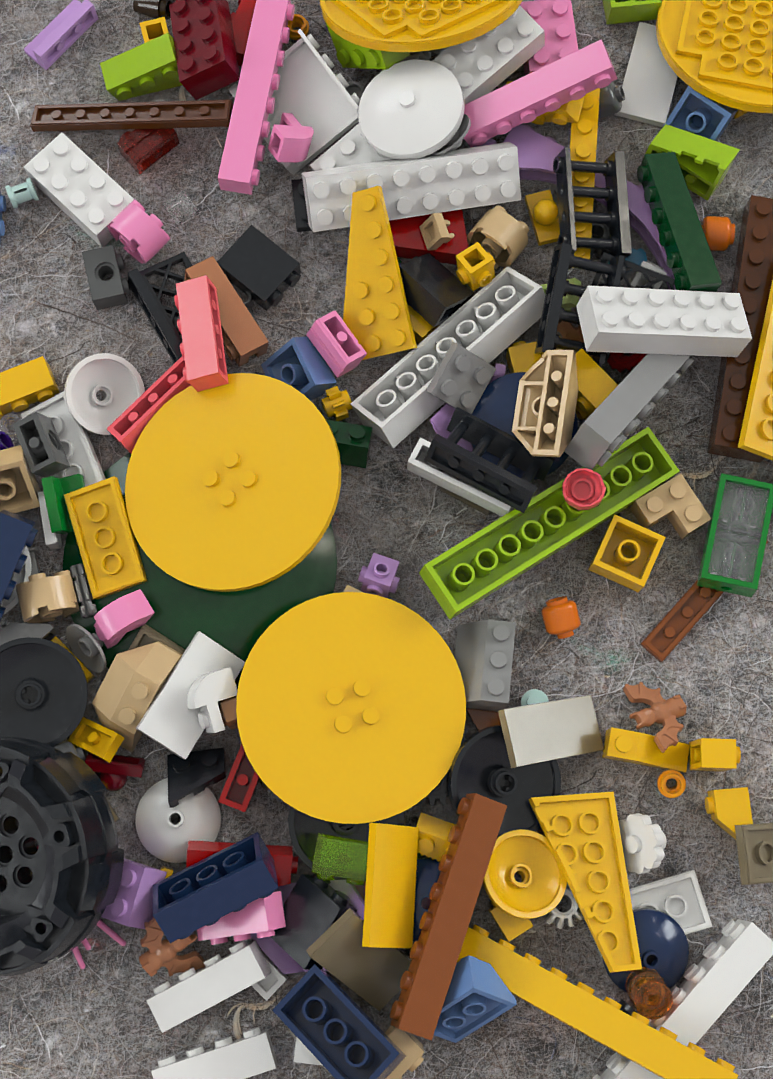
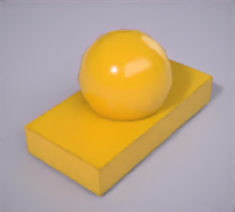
M551 190L525 195L524 200L538 246L557 242L560 235L559 212L553 200Z

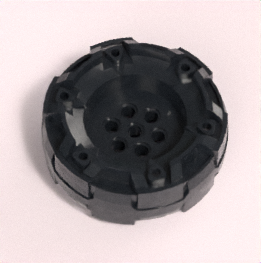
M0 737V975L13 976L38 969L52 963L77 947L96 926L106 906L114 903L120 886L124 864V850L118 848L115 821L110 806L103 795L106 787L100 778L83 760L72 752L63 753L48 744L22 737ZM15 819L18 820L19 828L15 824ZM35 839L37 840L39 845L38 849L35 846ZM10 848L12 849L13 857L10 855ZM29 868L32 871L33 878L29 874ZM4 877H5L6 880H7V886H6V884H5V882H4Z

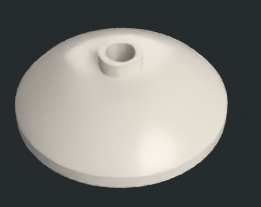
M109 353L94 354L78 362L69 373L65 384V402L71 416L82 428L99 435H111L107 428L145 392V387L136 368L124 358ZM98 391H101L103 393L104 397L102 401L98 400L96 397V393Z
M168 778L151 786L141 798L136 811V831L142 845L153 856L166 862L183 863L187 861L189 841L215 842L221 827V810L215 795L208 787L195 796L193 793L178 800L179 805L170 808L168 803ZM178 813L181 821L174 825L171 822V816Z

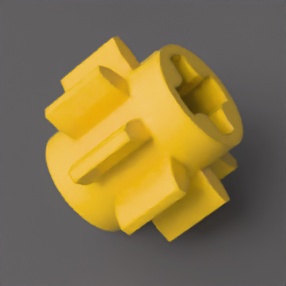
M338 386L325 390L327 397L322 398L321 402L327 417L334 416L336 421L348 418V410L353 408L347 390L339 391Z

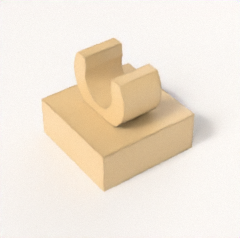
M433 213L419 226L427 250H437L443 243H448L455 236L454 233L449 234L447 227L450 225V221L444 220L442 213Z

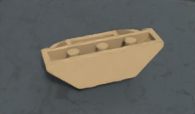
M546 350L542 358L519 381L512 432L532 456L561 457L571 442L578 396V378L574 350Z
M160 641L116 654L92 701L101 725L123 736L125 739L120 746L131 753L143 734L136 727L183 655Z

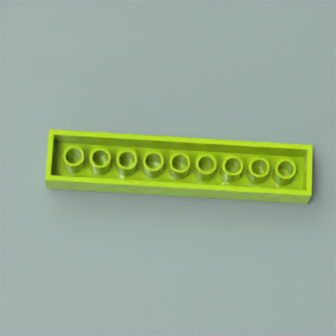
M647 427L627 439L617 451L615 450L611 453L612 456L602 467L598 464L595 466L593 471L601 475L606 487L604 498L598 506L590 510H577L568 505L562 493L564 478L533 497L524 513L516 509L512 510L426 563L419 574L448 618L451 620L606 522L614 514L617 515L625 510L637 499L678 474L680 470L651 429Z

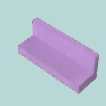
M73 0L24 48L25 53L47 70L98 20L94 4L89 0H84L82 3L78 0Z

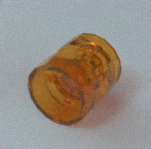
M642 967L641 970H635L629 974L626 980V991L638 1013L651 1020L660 1019L671 1010L673 996L660 973L655 969Z

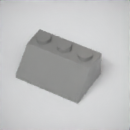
M486 619L458 625L454 658L464 684L466 708L494 712L507 709L510 695L515 622Z

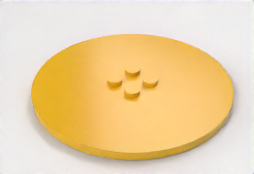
M320 0L323 18L329 28L353 44L387 52H421L458 45L493 30L507 20L517 10L523 0Z
M661 0L662 4L658 9L656 19V35L661 52L675 74L692 89L717 103L743 111L773 113V0Z
M252 373L227 374L229 384L199 392L192 385L172 397L154 414L140 434L132 451L125 481V502L132 531L146 555L159 568L190 586L219 592L241 591L264 585L281 577L303 561L315 548L335 513L341 487V462L333 432L325 417L304 394L283 381L269 376Z
M363 592L332 593L307 600L291 608L276 619L259 637L244 664L238 684L236 697L237 727L243 749L252 768L268 789L284 803L310 817L340 824L370 823L390 818L416 805L447 774L460 748L466 721L465 689L459 667L448 645L430 623L405 605L379 595Z

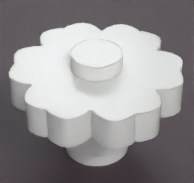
M640 813L630 814L627 819L619 820L624 859L628 871L643 874L648 873L650 869L658 868L665 856L663 850L667 843L666 836L660 826L652 824L649 815H642Z

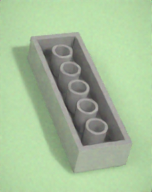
M647 354L583 422L564 452L584 468L593 470L597 464L602 467L612 456L611 453L615 450L617 451L625 442L626 436L632 434L641 423L639 418L641 420L643 418L646 419L656 407L653 402L655 404L660 403L670 391L667 387H674L683 377L680 371L685 373L695 361L691 357L692 355Z

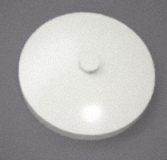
M421 59L402 61L394 64L387 70L381 71L368 84L359 103V124L368 143L382 155L399 160L422 158L441 149L456 134L464 116V97L457 79L444 66L433 61Z

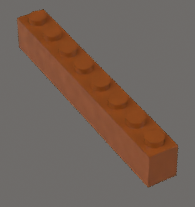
M477 793L466 794V797L461 799L457 809V813L460 814L457 824L451 828L448 836L450 845L447 854L442 856L439 863V871L441 872L438 882L433 884L429 893L431 903L428 912L425 911L420 920L419 928L422 930L419 939L413 943L410 950V959L412 960L409 969L403 973L400 981V988L402 990L399 1000L393 1003L390 1011V1019H392L390 1025L432 1041L507 805Z

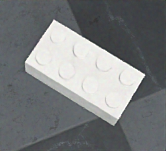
M62 132L24 166L33 184L100 247H104L113 239L107 225L134 200Z

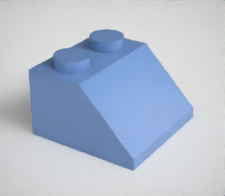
M688 86L667 119L666 124L717 141L738 109L717 103Z
M293 337L261 364L266 376L278 379L294 387L309 400L321 396L326 392L325 390L330 389L337 383L330 367L308 337Z

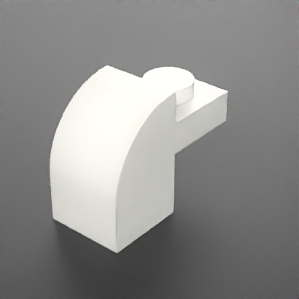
M231 667L222 668L200 676L193 682L188 691L187 707L188 709L200 708V713H198L199 723L202 729H206L207 733H217L225 730L218 701L237 696V687Z

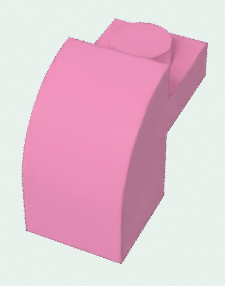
M282 113L280 125L274 124L268 150L278 162H302L307 158L314 130L312 127L302 126L292 113Z
M141 589L116 599L94 616L96 620L94 624L96 634L104 642L107 649L117 645L127 632L145 625L155 613Z

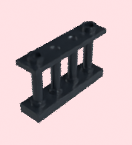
M565 147L553 161V171L556 173L560 228L558 244L566 243L573 245L571 253H575L577 248L608 250L614 256H625L624 259L632 254L625 151H614L604 163L573 161L571 160L570 147ZM572 172L601 173L605 176L606 188L573 186ZM573 197L604 199L607 202L608 212L574 211ZM575 222L606 224L609 227V239L576 237Z
M566 243L558 244L554 247L535 354L543 355L546 350H556V348L578 352L582 348L588 355H592V359L598 365H604L605 361L609 358L610 352H587L584 342L560 338L556 334L558 323L560 324L562 321L580 325L578 313L565 311L561 307L563 296L565 297L568 294L582 297L587 288L570 284L569 280L566 279L568 269L570 270L573 267L608 275L606 286L619 287L620 281L623 280L626 272V265L623 264L625 256L613 257L610 260V264L575 257L574 253H571L573 245Z
M457 407L447 427V431L451 432L447 439L436 434L424 460L524 513L538 488L531 484L535 477L544 481L555 458L532 456L519 439ZM461 438L476 445L472 452L457 445ZM485 451L500 458L497 465L482 458ZM510 464L525 471L522 478L506 471Z

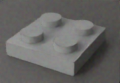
M452 342L426 391L453 408L459 407L472 414L496 368L461 345Z

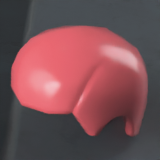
M588 468L573 470L567 474L562 484V493L565 501L577 510H590L598 506L604 498L606 491L601 475Z

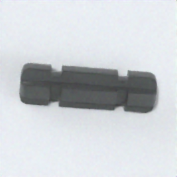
M73 565L70 567L71 577L75 578L73 584L77 601L81 603L79 607L80 615L82 618L93 617L97 614L96 604H92L94 599L88 579H86L84 565Z

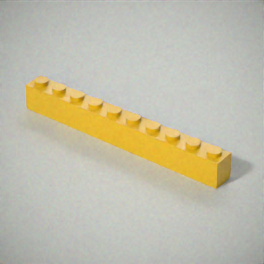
M475 924L472 929L468 927L457 963L462 958L470 955L491 964L510 992L518 998L663 1079H738L739 1075L733 1072L735 1066L720 1058H717L716 1062L704 1056L706 1051L691 1042L688 1043V1046L677 1042L678 1035L670 1030L660 1027V1030L657 1031L648 1026L650 1020L634 1011L631 1016L620 1010L622 1005L606 996L603 1001L593 995L595 990L584 983L578 982L577 986L566 981L568 975L554 967L548 971L540 966L542 961L531 954L525 953L524 957L513 952L515 946L501 938L498 943L488 938L490 933Z

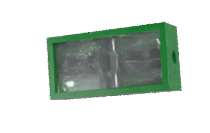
M721 473L716 484L710 514L711 520L708 524L696 586L746 597L754 595L758 589L773 508V484Z

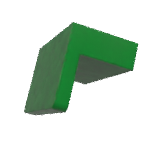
M75 474L63 478L53 476L42 478L51 532L56 534L74 532L64 494L85 487L83 475Z

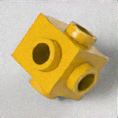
M479 242L456 255L458 268L456 275L463 285L468 284L473 291L488 285L495 278V260Z

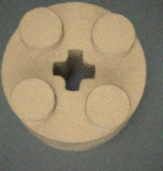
M497 205L493 209L488 210L467 235L468 245L471 242L472 244L479 242L485 251H488L493 256L496 263L494 269L502 266L504 270L507 266L510 267L527 246L529 227L523 221H517L502 206Z
M69 570L57 572L49 577H46L45 573L34 574L28 577V582L16 585L24 623H46L54 621L55 617L62 614L65 618L79 611L74 584Z

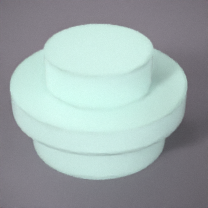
M538 689L527 691L521 698V706L549 702L547 695Z

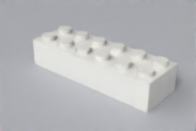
M587 286L576 305L587 352L738 357L752 339L740 293Z

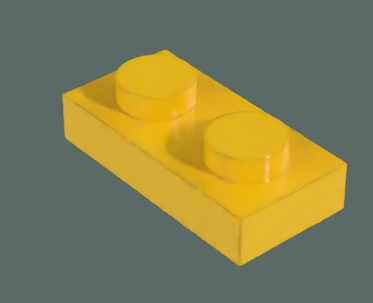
M83 717L78 727L68 739V742L110 763L125 738Z

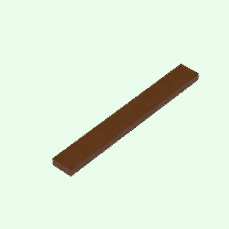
M231 99L35 105L30 127L33 132L229 127L234 104Z

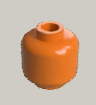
M706 216L703 219L701 226L710 251H725L729 245H733L735 224L731 223L728 217Z
M567 596L546 601V606L541 610L546 632L551 635H557L558 639L573 636V630L581 625L576 603L573 600H568Z

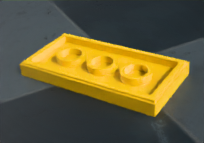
M113 476L64 494L93 599L97 600L147 582L118 478Z
M369 823L362 947L411 948L413 945L419 827Z

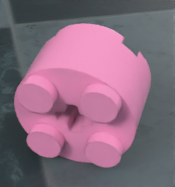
M135 199L107 225L113 238L116 241L120 240L124 245L123 249L141 264H146L170 240L169 235L161 228L163 226L161 220L153 213L150 216L146 214L144 207Z

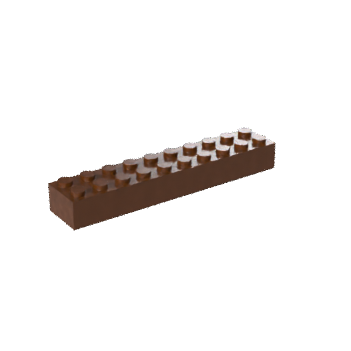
M751 195L743 210L731 293H740L752 339L738 357H721L707 450L709 454L758 463L764 457L738 448L773 280V199Z

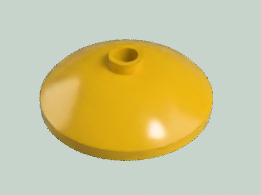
M519 829L509 831L497 838L483 884L489 898L501 911L520 919H534L549 913L559 904L565 893L567 881L547 838L531 830ZM515 873L520 874L521 882L515 880Z

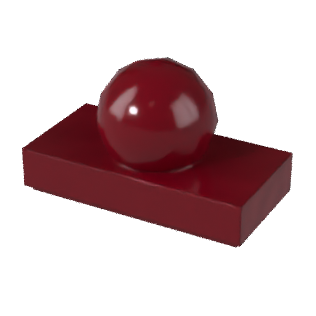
M88 753L85 763L94 772H100L99 778L106 787V790L114 792L126 785L127 776L142 778L146 759L115 754L111 762L108 763Z

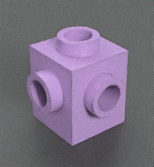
M373 553L368 567H362L358 582L362 583L361 591L388 598L390 592L395 594L400 580L399 577H396L400 561Z

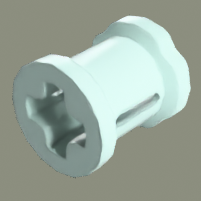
M27 178L26 182L12 187L10 185L5 186L14 209L18 208V205L21 203L39 200L31 178Z

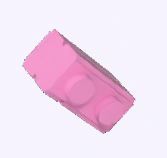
M336 310L317 319L306 334L337 378L355 369L367 354L361 344H358V340Z

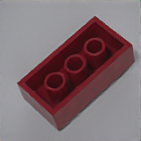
M176 0L170 4L169 9L179 82L191 96L198 100L238 81L240 71L227 0Z

